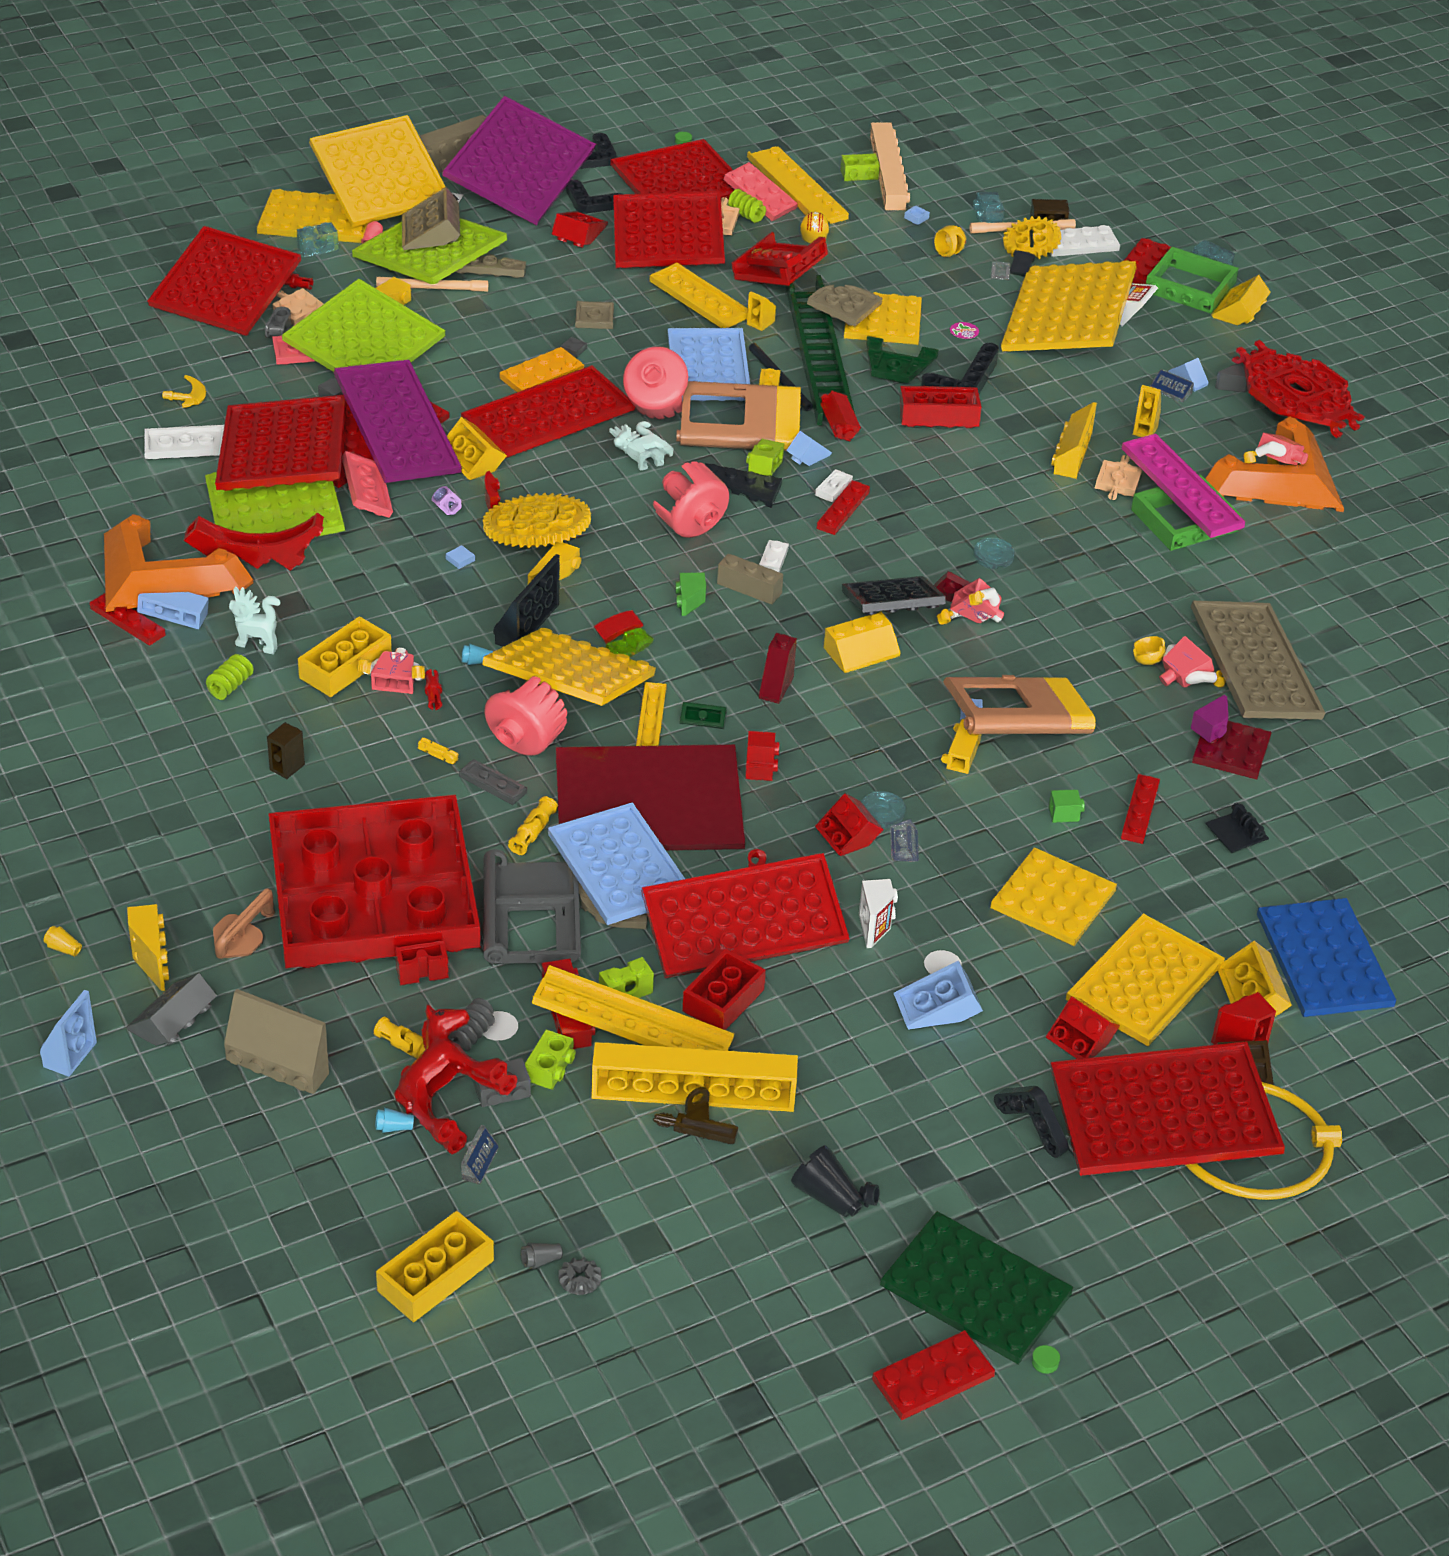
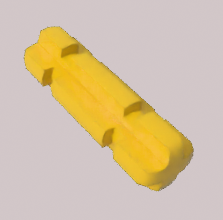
M425 737L418 742L419 750L425 753L428 751V754L443 761L445 760V762L451 765L455 764L459 759L457 752L453 750L448 751L449 748L434 741L431 743V740Z

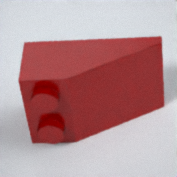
M577 211L557 213L551 235L557 236V240L564 242L570 240L573 241V245L584 247V245H589L608 225V221Z

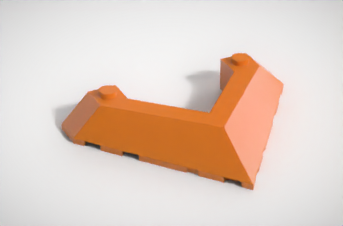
M1290 416L1278 423L1275 435L1284 436L1303 445V452L1308 454L1305 464L1244 463L1235 456L1228 454L1215 463L1205 478L1223 497L1224 495L1235 496L1236 500L1251 502L1252 498L1262 499L1264 503L1302 506L1321 510L1326 507L1334 508L1338 512H1344V507L1313 432L1306 425Z
M132 514L104 533L106 612L114 611L116 607L137 608L138 595L142 593L190 592L204 597L220 596V592L232 590L234 594L233 589L235 587L240 591L242 587L245 590L253 584V578L238 557L220 548L203 558L145 562L142 548L151 542L150 521L139 515Z

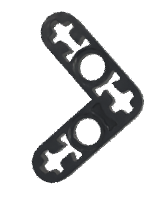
M595 133L593 135V143L596 144L595 152L590 154L580 169L611 166V159L616 158V152L607 134Z
M571 180L566 186V192L576 211L583 214L614 210L613 195H624L622 193H613L589 197L582 182L579 180Z
M1040 1087L1005 1088L995 1094V1105L1003 1114L1029 1113L1046 1151L1052 1157L1057 1158L1068 1151L1067 1139L1046 1094Z

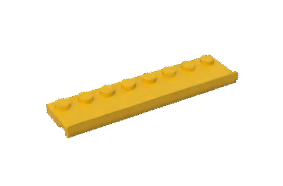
M779 146L754 153L747 152L748 160L798 203L797 208L805 215L810 212H820L825 215L830 224L848 219L849 213Z
M550 965L532 1000V1004L646 1046L728 1051L734 1038V1033Z

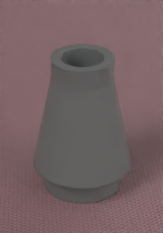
M529 1242L527 1246L521 1247V1260L525 1268L535 1269L554 1260L562 1259V1248L559 1243Z

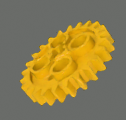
M1031 216L1030 220L1024 218L1022 222L1017 220V224L1012 223V228H1007V232H1004L1003 237L1004 249L1007 250V254L1011 253V257H1014V251L1018 250L1034 254L1038 259H1041V255L1047 257L1048 252L1053 253V249H1058L1062 239L1060 227H1058L1057 223L1053 224V220L1047 221V217L1041 220L1040 216L1037 219ZM1031 229H1033V232H1034V233H1033L1034 247H1032V248H1031Z

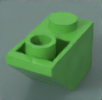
M679 573V581H675V593L679 594L676 601L677 607H681V616L688 615L705 603V573Z

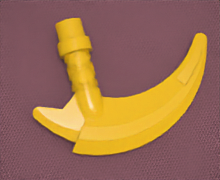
M184 375V378L192 385V391L189 394L163 391V399L184 401L182 408L199 405L206 397L205 386L196 378Z

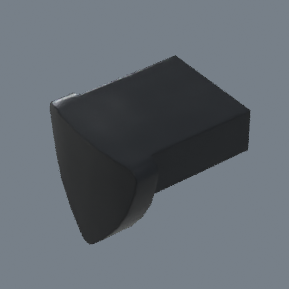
M1016 250L1013 254L1014 259L1010 268V274L1025 277L1035 259V255Z

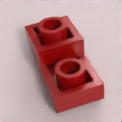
M487 471L485 474V502L488 510L500 502L498 493L500 489L499 480L490 471Z
M629 610L599 622L594 628L605 644H608L621 634L628 637L644 625L634 611Z

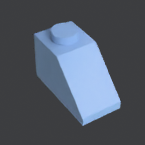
M799 431L786 450L792 454V460L800 465L804 462L808 466L829 457L832 453L801 431Z

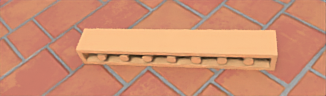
M871 123L870 141L873 154L876 153L880 164L878 179L885 210H906V203L910 202V193H907L908 184L906 183L896 130L893 129L892 123Z

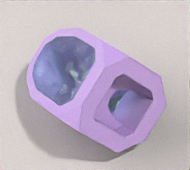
M447 486L438 488L432 496V501L447 515H454L461 509V499Z

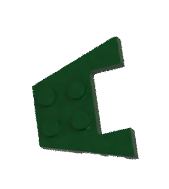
M867 336L866 346L871 376L878 377L879 379L909 383L938 357V349L923 346L918 357L881 350L884 339Z

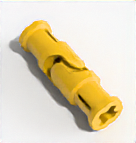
M548 796L540 798L538 806L531 810L524 820V824L520 825L517 829L516 836L508 841V847L513 853L524 855L527 852L528 845L536 840L539 833L548 824L551 814L556 813L558 805L554 799Z
M385 1016L377 1022L374 1028V1035L376 1037H383L390 1041L392 1046L416 1059L425 1051L421 1035L412 1032L402 1025H395Z

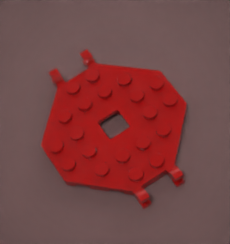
M1261 340L1255 341L1254 345L1258 347V350L1254 349L1250 354L1242 346L1236 349L1240 357L1235 356L1232 358V361L1236 364H1244L1248 393L1257 401L1267 406L1270 411L1279 415L1329 426L1332 435L1336 438L1341 437L1343 434L1338 430V427L1340 429L1346 427L1347 424L1343 422L1345 419H1348V424L1354 431L1360 428L1356 420L1362 421L1365 416L1356 413L1350 404L1352 399L1350 391L1347 390L1348 381L1321 361L1312 359L1311 362L1301 360V356L1286 353V356L1276 354V350L1269 349ZM1297 383L1307 392L1297 390L1290 386V384Z

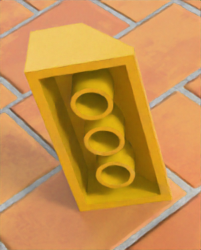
M1093 402L1071 414L1069 422H1065L1064 430L1061 433L1060 441L1052 458L1051 465L1055 466L1053 474L1077 479L1092 436L1097 403Z

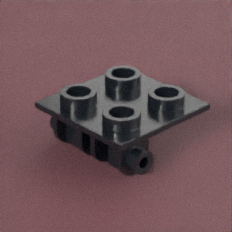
M1238 802L1232 805L1231 814L1205 823L1231 853L1269 840V837L1265 834L1264 827L1257 822L1250 812H1247L1243 804Z

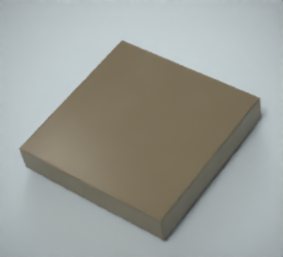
M577 301L575 328L613 329L614 303Z

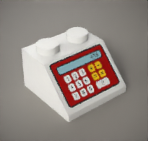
M1131 285L1120 321L1121 326L1148 301L1158 289L1156 285Z
M890 879L862 881L859 918L866 948H872L891 929V921L895 919L894 903H897L898 896L896 888L893 889Z

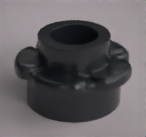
M866 1182L865 1186L860 1187L859 1193L863 1198L864 1206L868 1208L869 1205L876 1206L878 1204L880 1191L877 1184Z

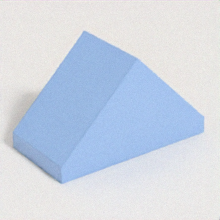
M1199 358L1168 371V373L1191 382L1190 389L1194 392L1208 386L1209 382Z

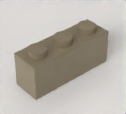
M728 553L718 564L717 584L773 605L782 594L784 574Z

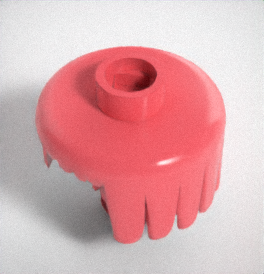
M649 347L641 350L630 359L623 375L625 392L634 407L642 415L646 414L648 418L652 419L655 417L657 419H664V416L671 418L675 416V412H682V395L685 394L688 385V369L686 364L676 352L665 347Z
M696 461L685 463L681 466L693 480V483L682 475L681 472L677 471L669 472L662 481L664 490L676 501V506L672 507L671 513L656 501L653 502L657 515L675 533L685 538L702 535L713 528L722 518L729 504V490L725 483L705 464Z
M532 676L525 684L510 693V690H506L505 692L492 695L487 700L484 710L488 727L495 737L509 749L527 756L542 753L563 731L567 723L566 708L562 710L564 707L563 700L559 699L556 702V699L559 697L557 691L551 689V686L546 682L539 684L541 679L536 676Z

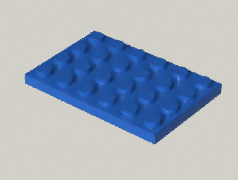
M1347 898L1258 908L1257 916L1303 1017L1395 1007L1396 998Z

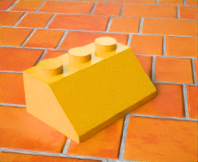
M1257 275L1231 288L1211 315L1215 319L1237 326L1242 323L1247 324L1255 318L1254 315L1261 310V305L1267 301L1266 298L1271 292L1262 278Z
M463 417L458 420L447 435L461 464V472L469 480L484 476L487 471L495 472L507 456L475 424Z
M882 612L825 628L824 649L844 673L900 656V649L893 626Z
M1256 941L1251 942L1225 960L1219 968L1218 973L1230 1003L1240 1000L1243 996L1259 992L1276 1010L1275 1017L1292 1006L1271 953Z

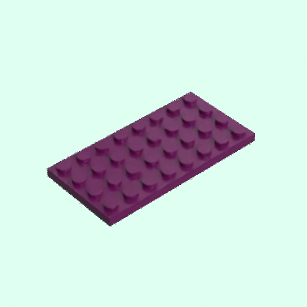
M410 360L335 368L334 375L384 483L461 473V464Z

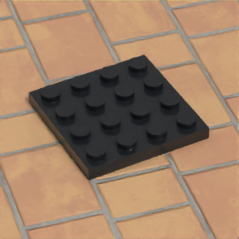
M924 576L842 584V592L866 615L877 614V611L884 610L887 613H894L898 609L904 608L914 611L918 610V607L924 606L933 609L938 608L939 605L946 604L945 595Z

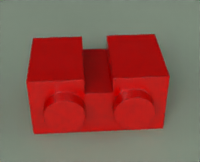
M748 731L745 779L772 781L773 772L778 771V759H775L774 755L779 756L780 743L775 742V732Z
M444 940L395 948L396 970L400 985L419 983V978L428 977L429 981L449 978L448 956Z

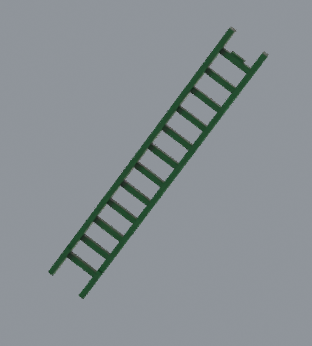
M816 275V291L824 287L821 275ZM791 283L789 286H786V292L818 426L822 425L823 415H825L821 407L822 400L821 397L819 398L818 393L834 391L847 396L853 411L854 407L831 316L823 311L799 312V309L814 307L808 305L807 302H797L796 298H808L815 292H795L794 285ZM823 318L824 322L802 323L801 319ZM803 329H826V333H804ZM828 339L829 343H806V340ZM808 350H831L832 354H809ZM833 360L834 364L812 365L811 361ZM813 371H836L837 375L814 376ZM816 382H839V386H816Z

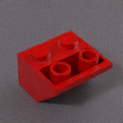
M846 793L841 796L815 825L839 856L869 846L884 830L859 800Z
M1259 992L1243 996L1240 1000L1231 1004L1223 1005L1218 1010L1211 1043L1217 1045L1218 1042L1269 1041L1276 1010Z
M1071 996L1046 1038L1076 1059L1094 1058L1108 1046L1120 1025L1084 1000Z

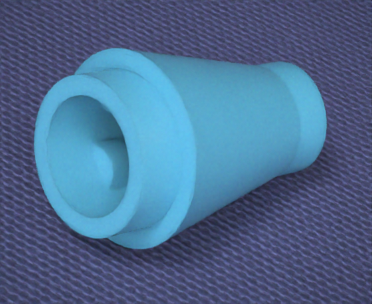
M469 644V646L464 645L462 662L467 663V665L482 664L484 656L493 651Z
M385 1107L383 1110L377 1109L375 1129L381 1130L382 1133L412 1130L414 1115Z

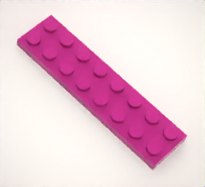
M1156 433L1122 443V450L1210 538L1244 528L1245 521Z

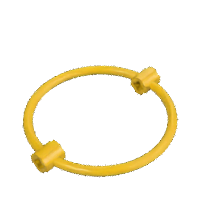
M1262 1082L1265 1093L1291 1103L1305 1113L1315 1124L1311 1129L1313 1147H1323L1324 1149L1321 1163L1315 1172L1302 1182L1279 1189H1253L1221 1180L1197 1163L1186 1164L1185 1166L1205 1183L1235 1196L1257 1200L1288 1198L1309 1190L1327 1174L1333 1160L1334 1147H1341L1342 1130L1340 1125H1327L1319 1113L1302 1098L1283 1088Z

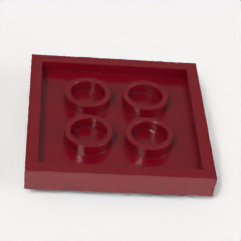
M1228 721L1227 731L1221 738L1208 742L1200 736L1192 763L1258 779L1272 732Z

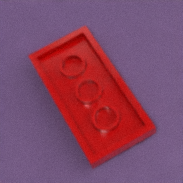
M1141 238L1124 259V261H1136L1137 268L1132 283L1146 285L1147 276L1171 247L1167 244L1154 242L1151 239Z
M963 1331L874 1372L872 1380L902 1421L993 1378L995 1369L967 1332Z

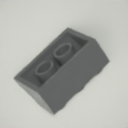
M200 973L174 982L126 1028L131 1033L155 1046L163 1043L169 1045L180 1036L178 1032L182 1028L187 1029L196 1021L194 1017L198 1013L202 1014L212 1006L210 1002L217 995Z

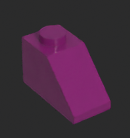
M1223 695L1193 714L1191 729L1208 742L1221 738L1227 731V696Z

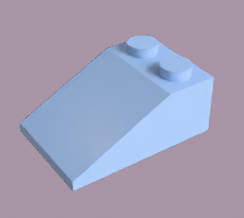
M959 960L894 992L908 1029L962 1022L983 1011L971 981Z
M84 990L43 1043L40 1055L44 1068L70 1077L97 1043L89 991Z

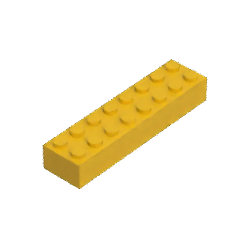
M595 1042L592 1064V1099L685 1105L686 1098L691 1091L699 1087H705L709 1091V1106L794 1112L798 1055ZM703 1093L696 1095L693 1098L692 1102H696L699 1099H701Z

